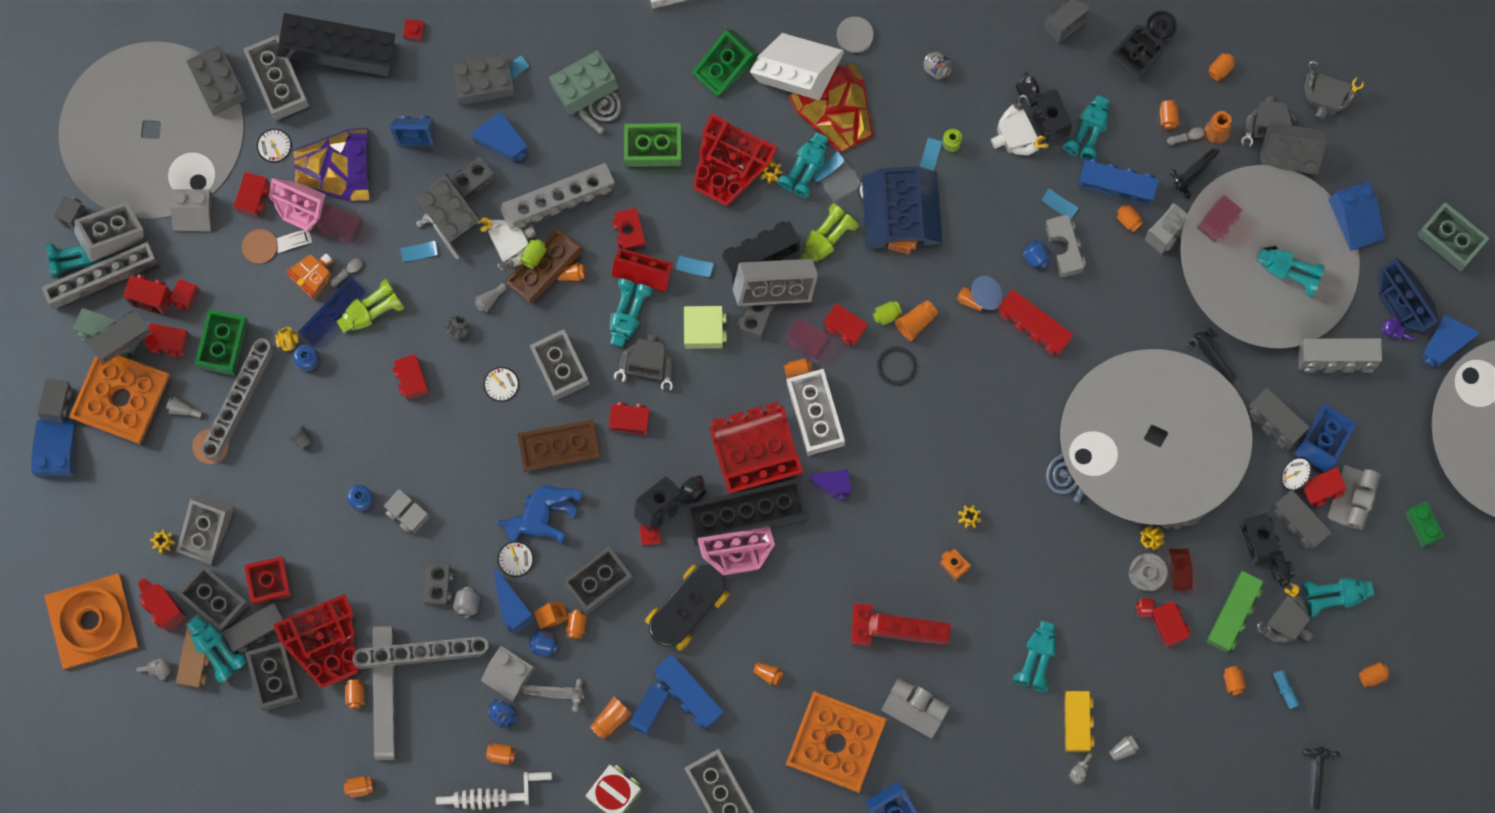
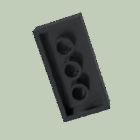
M782 221L776 224L774 229L770 231L764 230L757 235L758 237L752 240L748 238L742 241L740 246L736 248L730 247L723 252L722 265L732 284L735 282L739 263L780 261L800 251V239L790 221L786 223Z

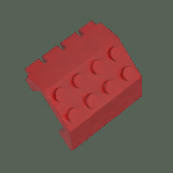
M778 402L765 405L766 411H763L762 407L747 410L748 416L744 417L743 412L729 415L728 422L725 421L724 417L711 421L712 426L709 429L729 494L803 473L789 430L784 407H779Z

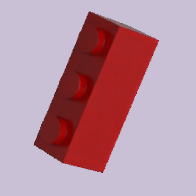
M619 248L614 258L611 276L666 292L671 281L674 263Z

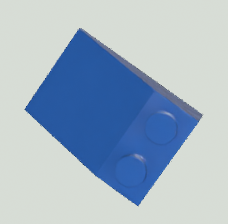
M401 116L400 118H395L390 124V130L397 145H434L435 123L433 118L429 116H420L419 118Z
M1370 181L1338 191L1329 199L1350 251L1385 240L1378 201Z
M1323 404L1294 454L1308 459L1311 465L1324 473L1328 472L1337 462L1357 423Z
M65 419L64 424L41 420L36 421L31 453V473L36 477L74 476L75 420Z
M496 569L494 576L501 614L504 617L501 621L510 633L514 631L517 635L535 620Z
M899 781L865 801L871 813H917Z

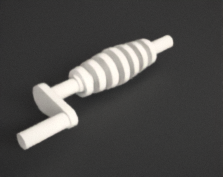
M524 772V793L508 794L506 790H502V794H498V789H494V794H491L490 788H486V795H483L482 788H478V795H475V790L470 789V795L468 796L467 790L462 791V796H459L458 791L454 792L453 796L436 797V805L453 804L455 808H459V804H462L463 809H467V803H470L471 809L474 810L475 803H478L479 810H483V803H486V808L490 809L491 802H494V808L499 807V802H502V806H506L509 801H525V805H529L528 781L552 780V772Z

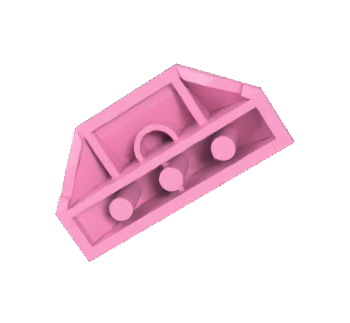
M272 178L268 197L273 201L282 220L310 231L321 217L325 194L300 183Z
M770 527L697 539L702 557L722 575L759 570L775 545Z

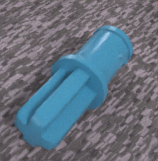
M1280 670L1274 673V678L1281 690L1279 693H1282L1288 709L1300 705L1293 690L1294 686H1291L1285 671Z

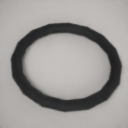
M891 347L881 353L877 361V370L879 376L885 382L891 385H901L913 378L916 372V361L909 350L902 347ZM902 351L911 358L912 371L906 379L892 381L883 374L881 361L887 353Z

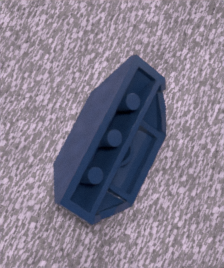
M1397 257L1380 268L1381 275L1378 295L1393 317L1401 319V326L1424 332L1440 321L1434 301L1411 269Z

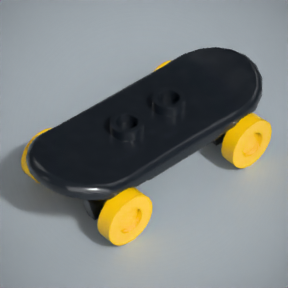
M693 564L682 578L684 581L660 608L656 607L645 619V622L649 625L650 636L657 644L665 647L676 646V649L681 652L693 638L689 633L713 606L721 607L728 599L730 593L725 590L724 575L712 565L697 566Z

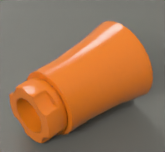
M1219 111L1213 115L1212 119L1205 126V135L1209 141L1220 144L1228 140L1232 125L1230 114H1227L1225 111Z
M926 300L906 315L895 320V325L906 339L913 341L918 333L933 321L938 311L930 301Z
M613 696L590 728L604 740L634 714L619 699Z

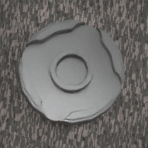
M850 17L840 23L837 28L836 38L838 45L844 51L851 54L862 53L871 46L874 32L867 20L861 17Z
M1153 553L1137 556L1129 567L1131 583L1143 592H1153L1160 589L1168 577L1166 563L1160 556Z

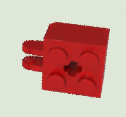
M140 579L138 582V586L142 591L139 595L142 599L140 604L146 612L148 611L150 615L153 614L151 619L161 630L166 629L169 632L187 619V616L170 593L160 584L152 585L147 579Z

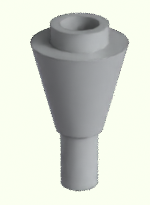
M502 283L494 290L476 296L474 304L477 309L487 312L498 296L507 289L506 286Z
M176 396L173 399L169 398L166 409L169 410L168 414L191 415L200 419L203 412L191 408L190 405Z

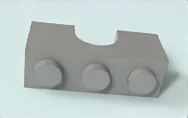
M1064 215L1046 220L1045 227L1050 243L1061 241L1068 249L1066 253L1056 256L1055 261L1060 278L1082 273L1086 262L1084 255H1080L1079 252L1081 245L1079 238H1075L1073 232L1075 231L1073 219L1070 220L1069 215Z

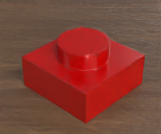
M406 19L403 38L422 41L425 22L422 20Z
M643 525L639 526L642 546L661 544L659 528H654L649 532Z

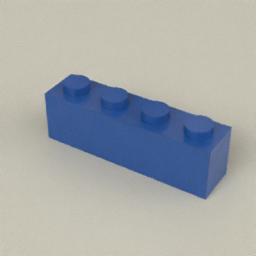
M1089 159V161L1085 160L1078 186L1152 205L1159 179H1156L1151 174L1141 175L1132 169L1122 170L1118 169L1116 165H1103L1097 160Z
M672 654L654 669L656 673L654 677L661 685L665 683L670 688L667 690L674 699L678 697L682 702L680 705L687 714L691 712L695 716L693 721L700 728L704 727L707 730L724 715L721 708Z

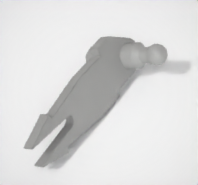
M427 213L423 216V219L417 221L416 225L419 228L423 227L425 223L431 222L452 255L457 259L460 258L452 242L449 243Z
M582 679L576 680L575 688L522 686V693L532 696L537 695L563 700L571 699L573 702V712L579 711V704L585 696L582 688Z

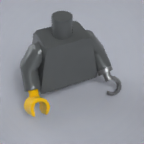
M1312 60L1308 64L1310 71L1307 73L1304 90L1307 100L1310 101V107L1317 110L1315 118L1319 121H1326L1328 114L1335 115L1337 111L1342 112L1354 102L1359 93L1358 89L1364 86V81L1361 86H1357L1355 81L1358 77L1353 80L1352 84L1316 73V69L1312 68L1311 64L1316 63L1319 65V62Z
M1290 583L1292 590L1284 589L1285 593L1289 594L1290 597L1287 596L1268 623L1262 628L1263 621H1260L1257 624V630L1273 642H1293L1298 635L1308 642L1314 634L1313 631L1305 626L1310 620L1309 611L1299 593V587Z

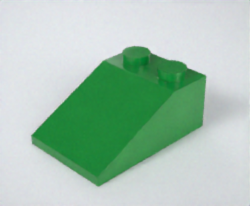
M725 30L692 73L717 97H720L752 66L760 54L735 30Z

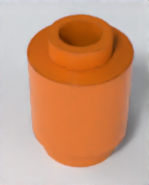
M1221 53L1209 66L1208 74L1216 81L1224 79L1235 67V59L1228 53Z
M1168 100L1161 102V107H1159L1161 126L1167 130L1175 129L1180 124L1179 109L1176 101Z
M1124 204L1117 210L1118 215L1116 218L1127 230L1135 232L1144 223L1140 214L1131 205L1126 206Z
M806 358L790 361L784 365L787 379L813 372L811 361H807Z
M572 610V613H568L569 619H567L565 632L568 638L582 639V635H585L587 616L584 615L583 611Z
M1381 662L1362 669V672L1359 673V678L1364 687H1373L1388 680L1390 673L1385 664L1382 665Z
M1239 666L1224 669L1225 674L1223 676L1228 693H1232L1233 696L1243 694L1244 689H1247L1243 670H1240Z
M348 680L345 686V705L350 706V709H360L362 705H365V690L362 680Z
M489 744L486 759L493 763L510 765V762L515 760L516 750H513L511 745Z
M364 775L347 779V783L343 784L345 795H349L350 798L369 795L370 792H373L370 776L366 777Z

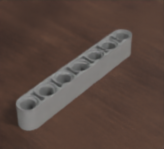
M258 339L253 344L202 445V453L210 461H217L222 456L273 354V348L266 339ZM261 346H268L265 352H259ZM258 362L259 366L257 369H250L252 363ZM245 379H250L251 382L248 386H242V382ZM242 396L240 403H233L235 397ZM233 413V418L226 421V414ZM219 430H225L223 437H216ZM216 447V452L213 455H208L209 448Z
M373 626V647L394 645L393 626ZM383 652L376 654L379 661L387 659L386 654ZM395 666L373 668L375 760H395Z
M469 637L363 648L355 652L353 664L359 669L480 657L487 651L488 641L483 637ZM474 643H482L484 650H475ZM461 644L465 650L463 653H457L454 646ZM437 646L443 647L445 654L438 655L435 652V648ZM422 648L425 650L426 655L418 657L415 650ZM403 650L406 653V658H397L396 652ZM383 652L386 654L387 659L379 661L376 654ZM360 654L365 655L367 662L359 663L357 656Z

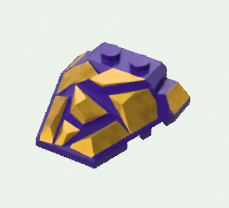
M368 128L347 129L294 149V182L328 194L330 197L343 198L345 201H370V183L367 171Z

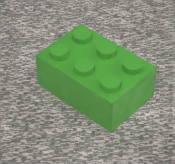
M681 123L624 124L625 167L682 166Z

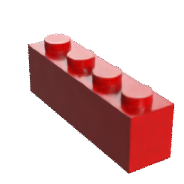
M1013 289L998 307L1001 318L1015 324L1014 327L1020 332L1025 331L1030 335L1029 338L1034 343L1042 344L1045 347V351L1050 355L1055 354L1059 356L1073 338L1072 333Z
M878 613L870 616L868 635L943 645L950 643L951 623Z

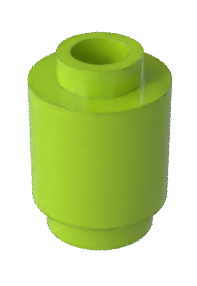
M949 129L944 133L943 147L949 152L957 151L961 147L962 134L957 129Z
M538 239L535 241L531 240L522 253L520 261L525 266L533 269L546 253V245Z
M890 301L874 308L875 312L873 313L875 322L883 326L899 319V316L902 315V310L897 301Z

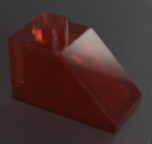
M1169 549L1170 578L1173 591L1193 590V567L1189 549Z

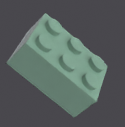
M598 50L549 77L553 90L569 115L618 89L616 78Z
M1446 202L1417 234L1421 240L1461 272L1490 239Z
M82 308L73 329L76 331L77 336L82 338L81 341L88 343L87 341L91 340L92 335L105 331L109 324L119 321ZM140 341L119 355L134 357Z

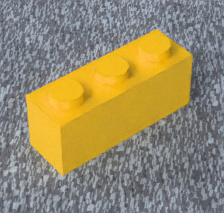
M1066 691L1064 694L1065 752H1090L1091 747H1094V736H1090V728L1094 727V717L1090 716V708H1093V696H1090V691Z

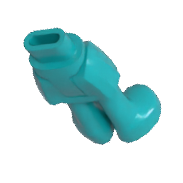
M1096 96L1095 100L1079 116V122L1081 123L1073 140L1068 139L1063 145L1064 150L1071 155L1077 156L1087 130L1090 128L1092 130L1080 153V158L1088 161L1089 159L1096 160L1098 153L1094 148L1099 134L1107 129L1110 100Z
M815 133L813 138H810L797 151V161L789 175L780 176L777 183L789 192H792L794 189V193L797 196L808 198L811 193L809 189L810 181L816 169H821L827 149L826 143L829 139L819 133ZM805 164L808 165L802 179L795 186L796 181L803 167L805 166Z
M52 243L46 244L52 278L59 277L65 271L84 266L87 268L115 256V254H111L90 262L81 245L57 249ZM78 255L82 256V258L74 260L57 262L58 260Z
M1261 248L1256 262L1263 264V268H1266L1269 273L1278 279L1286 278L1305 287V294L1308 297H1312L1320 284L1319 279L1322 277L1325 269L1323 264L1317 263L1313 265L1293 258V252L1270 249L1268 251ZM1290 267L1301 270L1309 274L1311 277L1291 270Z
M619 279L618 287L621 290V298L616 313H612L610 317V335L612 336L610 344L624 348L626 341H629L640 324L637 320L640 308L645 298L651 296L653 289L646 285L637 284L629 315H626L625 313L634 291L635 283L626 279Z
M1340 578L1339 583L1316 585L1311 581L1303 582V593L1306 599L1324 594L1339 593V596L1308 600L1309 617L1318 616L1320 611L1327 607L1343 605L1347 609L1366 600V597L1374 596L1371 581L1363 582L1362 580Z
M199 615L186 624L191 630L189 634L192 635L191 638L197 652H203L210 660L215 669V678L219 683L227 680L232 675L231 669L237 670L247 662V658L243 654H234L226 646L221 638L222 632L206 620L203 621ZM213 646L218 649L230 668L217 656L212 649Z
M1041 621L1039 628H1036V632L1032 634L1026 644L1028 650L1027 659L1022 671L1014 675L1012 680L1014 683L1021 686L1030 685L1037 655H1039L1041 658L1031 687L1037 691L1048 692L1049 683L1046 680V672L1050 658L1056 654V634L1054 633L1056 625Z

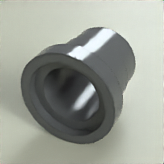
M304 426L300 427L289 437L290 441H294L301 450L313 441L306 433Z

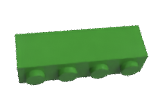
M1244 571L1239 574L1206 643L1226 653L1230 649L1234 650L1238 642L1236 636L1238 632H1243L1247 624L1244 620L1247 614L1251 615L1255 608V605L1252 603L1255 597L1259 598L1264 590L1261 587L1262 580Z

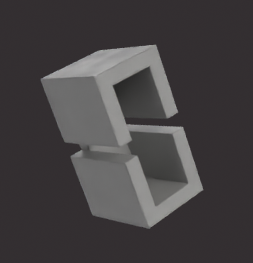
M400 489L384 505V508L387 510L385 514L393 521L395 519L400 521L401 524L399 526L407 533L411 531L415 534L429 518V515L416 503H413Z

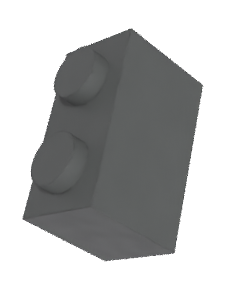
M46 378L38 409L41 421L64 424L65 417L69 415L68 403L69 400H72L74 393L69 381Z

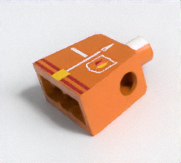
M326 253L319 260L310 254L287 270L286 273L310 298L315 300L332 277L326 268L333 260Z

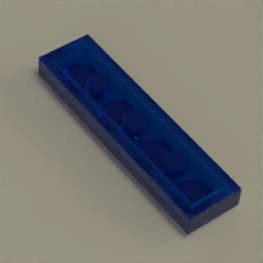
M350 277L298 332L309 343L314 345L345 313L346 309L356 299L360 298L365 289Z

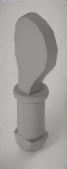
M1195 127L1188 134L1183 133L1169 137L1167 143L1175 145L1180 142H1187L1190 139L1197 140L1205 135V131L1200 127Z
M360 258L351 260L346 270H342L341 273L330 280V285L336 287L346 277H349L348 274L360 270L363 266L362 260Z

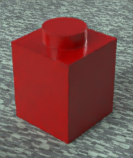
M178 279L170 297L174 304L173 306L183 311L185 308L191 310L199 288L195 284Z

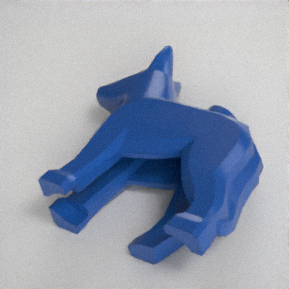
M545 485L537 488L532 496L528 495L524 505L527 507L524 515L508 520H497L496 522L498 526L505 527L509 542L518 541L521 534H528L536 537H551L558 540L559 544L564 545L567 538L566 533L549 525V510L566 511L570 514L571 518H575L578 509L567 499L574 498L580 501L583 491L574 488H559Z

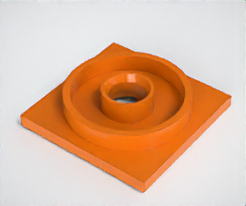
M121 355L116 356L104 365L95 356L69 418L141 445L170 378V374ZM120 389H125L130 393L128 404L121 407L116 406L113 403L114 393Z
M119 573L44 595L64 670L139 648ZM88 611H94L99 616V622L93 629H85L81 625V618Z
M813 691L786 766L860 793L887 719ZM840 734L845 738L846 746L841 752L836 753L828 749L826 742L830 735Z

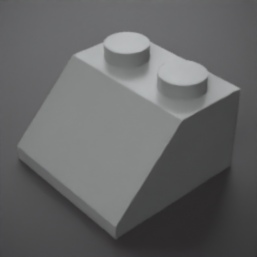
M171 189L170 208L173 231L211 232L213 195L210 190Z
M500 646L489 662L481 682L514 702L522 690V686L526 684L535 669L518 656Z

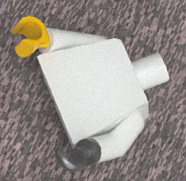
M1022 94L1019 96V102L1012 104L999 120L997 128L999 135L992 138L991 143L994 149L1004 145L1008 153L1028 156L1038 151L1040 147L1047 148L1048 144H1042V140L1046 139V137H1037L1024 109H1022V97L1026 99V102H1029L1028 96Z
M482 218L478 223H483L485 226L480 228V230L484 232L490 229L488 230L489 236L504 263V267L498 263V268L501 271H507L510 268L521 265V255L528 245L527 240L536 236L532 225L523 230L521 228L509 229L505 220Z

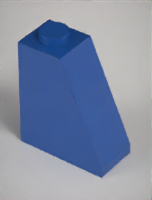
M501 112L470 133L475 143L513 163L517 160H523L529 152L527 145Z
M1443 315L1421 359L1431 367H1439L1473 341L1479 332Z
M658 683L656 686L650 685L629 722L631 729L649 737L669 697L666 687Z

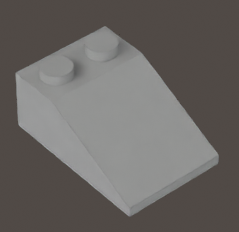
M201 494L191 498L176 552L212 565L228 529L234 507Z

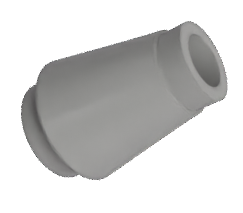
M1129 736L1124 737L1109 753L1117 761L1135 754L1140 748L1133 737Z

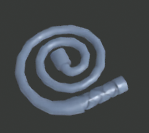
M1060 454L1049 464L1046 481L1048 487L1054 493L1069 494L1078 486L1076 482L1067 490H1059L1052 485L1050 479L1054 464L1064 458L1063 454ZM1065 462L1057 464L1052 473L1053 481L1060 487L1068 486L1072 481L1071 474L1064 469H1061L1059 476L1067 477L1068 480L1065 483H1061L1057 479V472L1061 467L1066 466ZM1078 488L1073 499L1077 504H1080L1085 494L1080 488Z

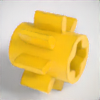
M773 159L770 165L761 172L764 173L761 179L764 180L766 178L768 184L774 180L777 182L778 176L783 175L782 171H778L781 168V164L776 165ZM770 169L771 171H774L775 173H774V174H772L771 172L768 173V170Z
M291 327L278 330V335H275L277 347L282 346L284 351L294 349L296 343H299L297 330L292 332Z
M964 505V512H958V515L962 516L958 523L963 522L965 529L971 525L975 529V522H981V519L977 517L981 511H975L974 505L971 508H967ZM967 513H969L970 516L974 515L972 521H970L969 518L965 519Z
M1149 525L1140 532L1142 534L1140 541L1146 548L1152 547L1155 550L1164 544L1163 538L1165 534L1159 526L1153 528L1152 525Z
M162 529L161 533L154 532V539H150L155 544L152 549L157 550L159 548V553L161 554L164 553V550L171 552L170 547L175 544L171 540L173 534L169 533L166 535L164 529ZM164 538L166 542H163L161 545L159 541H162Z

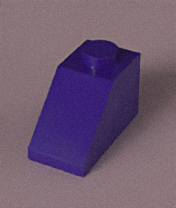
M848 469L810 475V482L832 498L843 500L851 495Z

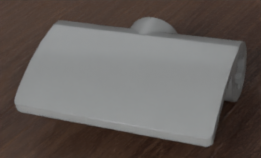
M1344 465L1341 477L1347 492L1344 493L1345 496L1334 500L1333 498L1327 518L1342 525L1363 530L1369 510H1372L1375 502V492L1381 475L1372 470L1366 469L1363 472Z
M898 678L881 711L932 739L950 706L933 697L926 690L918 686L915 687L907 681Z

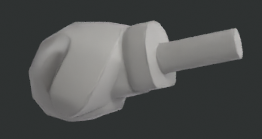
M157 659L148 662L147 667H137V672L148 671L150 676L156 675L159 680H164L170 674L171 668L166 659Z
M1089 752L1084 761H1079L1071 770L1070 779L1073 783L1081 784L1085 780L1086 771L1089 767L1087 764L1093 756L1092 753Z

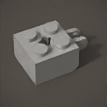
M1172 204L1158 222L1148 230L1145 241L1160 254H1163L1165 250L1169 252L1176 244L1177 237L1181 238L1187 213L1176 204Z

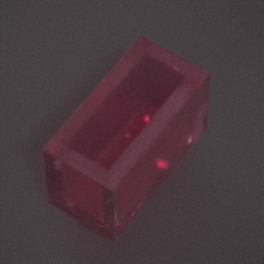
M1224 195L1214 204L1197 226V229L1213 242L1219 238L1223 240L1229 233L1228 227L1230 225L1233 226L1240 219L1238 214L1242 209Z
M325 204L317 226L321 233L327 236L333 234L338 236L339 240L348 243V241L355 242L363 221L359 216Z
M797 317L785 335L788 345L795 349L797 347L803 350V354L810 359L814 357L818 360L830 342V336L800 317Z

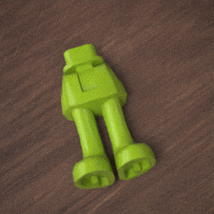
M832 203L829 207V216L817 231L812 230L802 249L803 253L798 258L800 260L812 259L813 262L822 260L834 251L833 245L847 230H857L859 224L849 214L845 215L844 210ZM842 218L838 226L826 239L824 237L826 233L839 219Z
M385 279L381 282L379 289L362 301L356 299L346 309L345 313L342 314L343 317L337 320V323L343 333H346L350 329L353 331L372 325L373 319L389 309L402 311L405 307L395 294L389 281ZM386 296H389L386 300L378 304L376 307L372 308L369 311L367 310V308L375 302L379 301L380 299Z

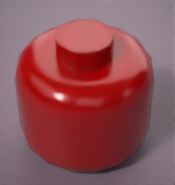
M1140 598L1139 603L1136 602L1135 610H1138V616L1153 617L1152 610L1155 608V600L1152 598Z

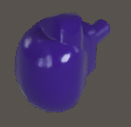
M1394 317L1393 319L1385 320L1382 326V333L1384 335L1401 339L1403 336L1411 341L1414 339V336L1404 332L1405 327L1401 326L1400 318Z

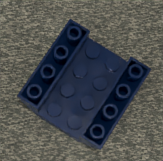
M920 166L881 168L862 176L867 249L885 248L886 243L923 241V246L942 245L938 176L936 171Z

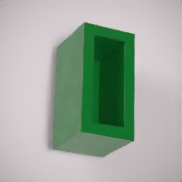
M1427 501L1410 508L1405 513L1422 548L1444 537Z

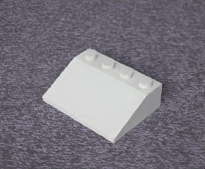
M782 33L757 57L750 73L759 83L820 100L844 51Z

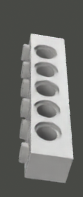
M603 163L504 202L501 205V212L509 229H520L526 223L531 221L538 222L543 219V216L548 214L552 216L566 207L568 209L575 207L581 201H591L596 195H606L612 191L615 182L606 163ZM595 182L597 186L592 187L588 183ZM576 188L580 193L575 194L571 189ZM560 195L563 200H556L554 196ZM543 202L546 206L539 207L537 203ZM526 209L529 213L522 214L519 210Z
M146 242L42 287L48 304L54 310L129 278L130 275H136L159 264L152 247Z

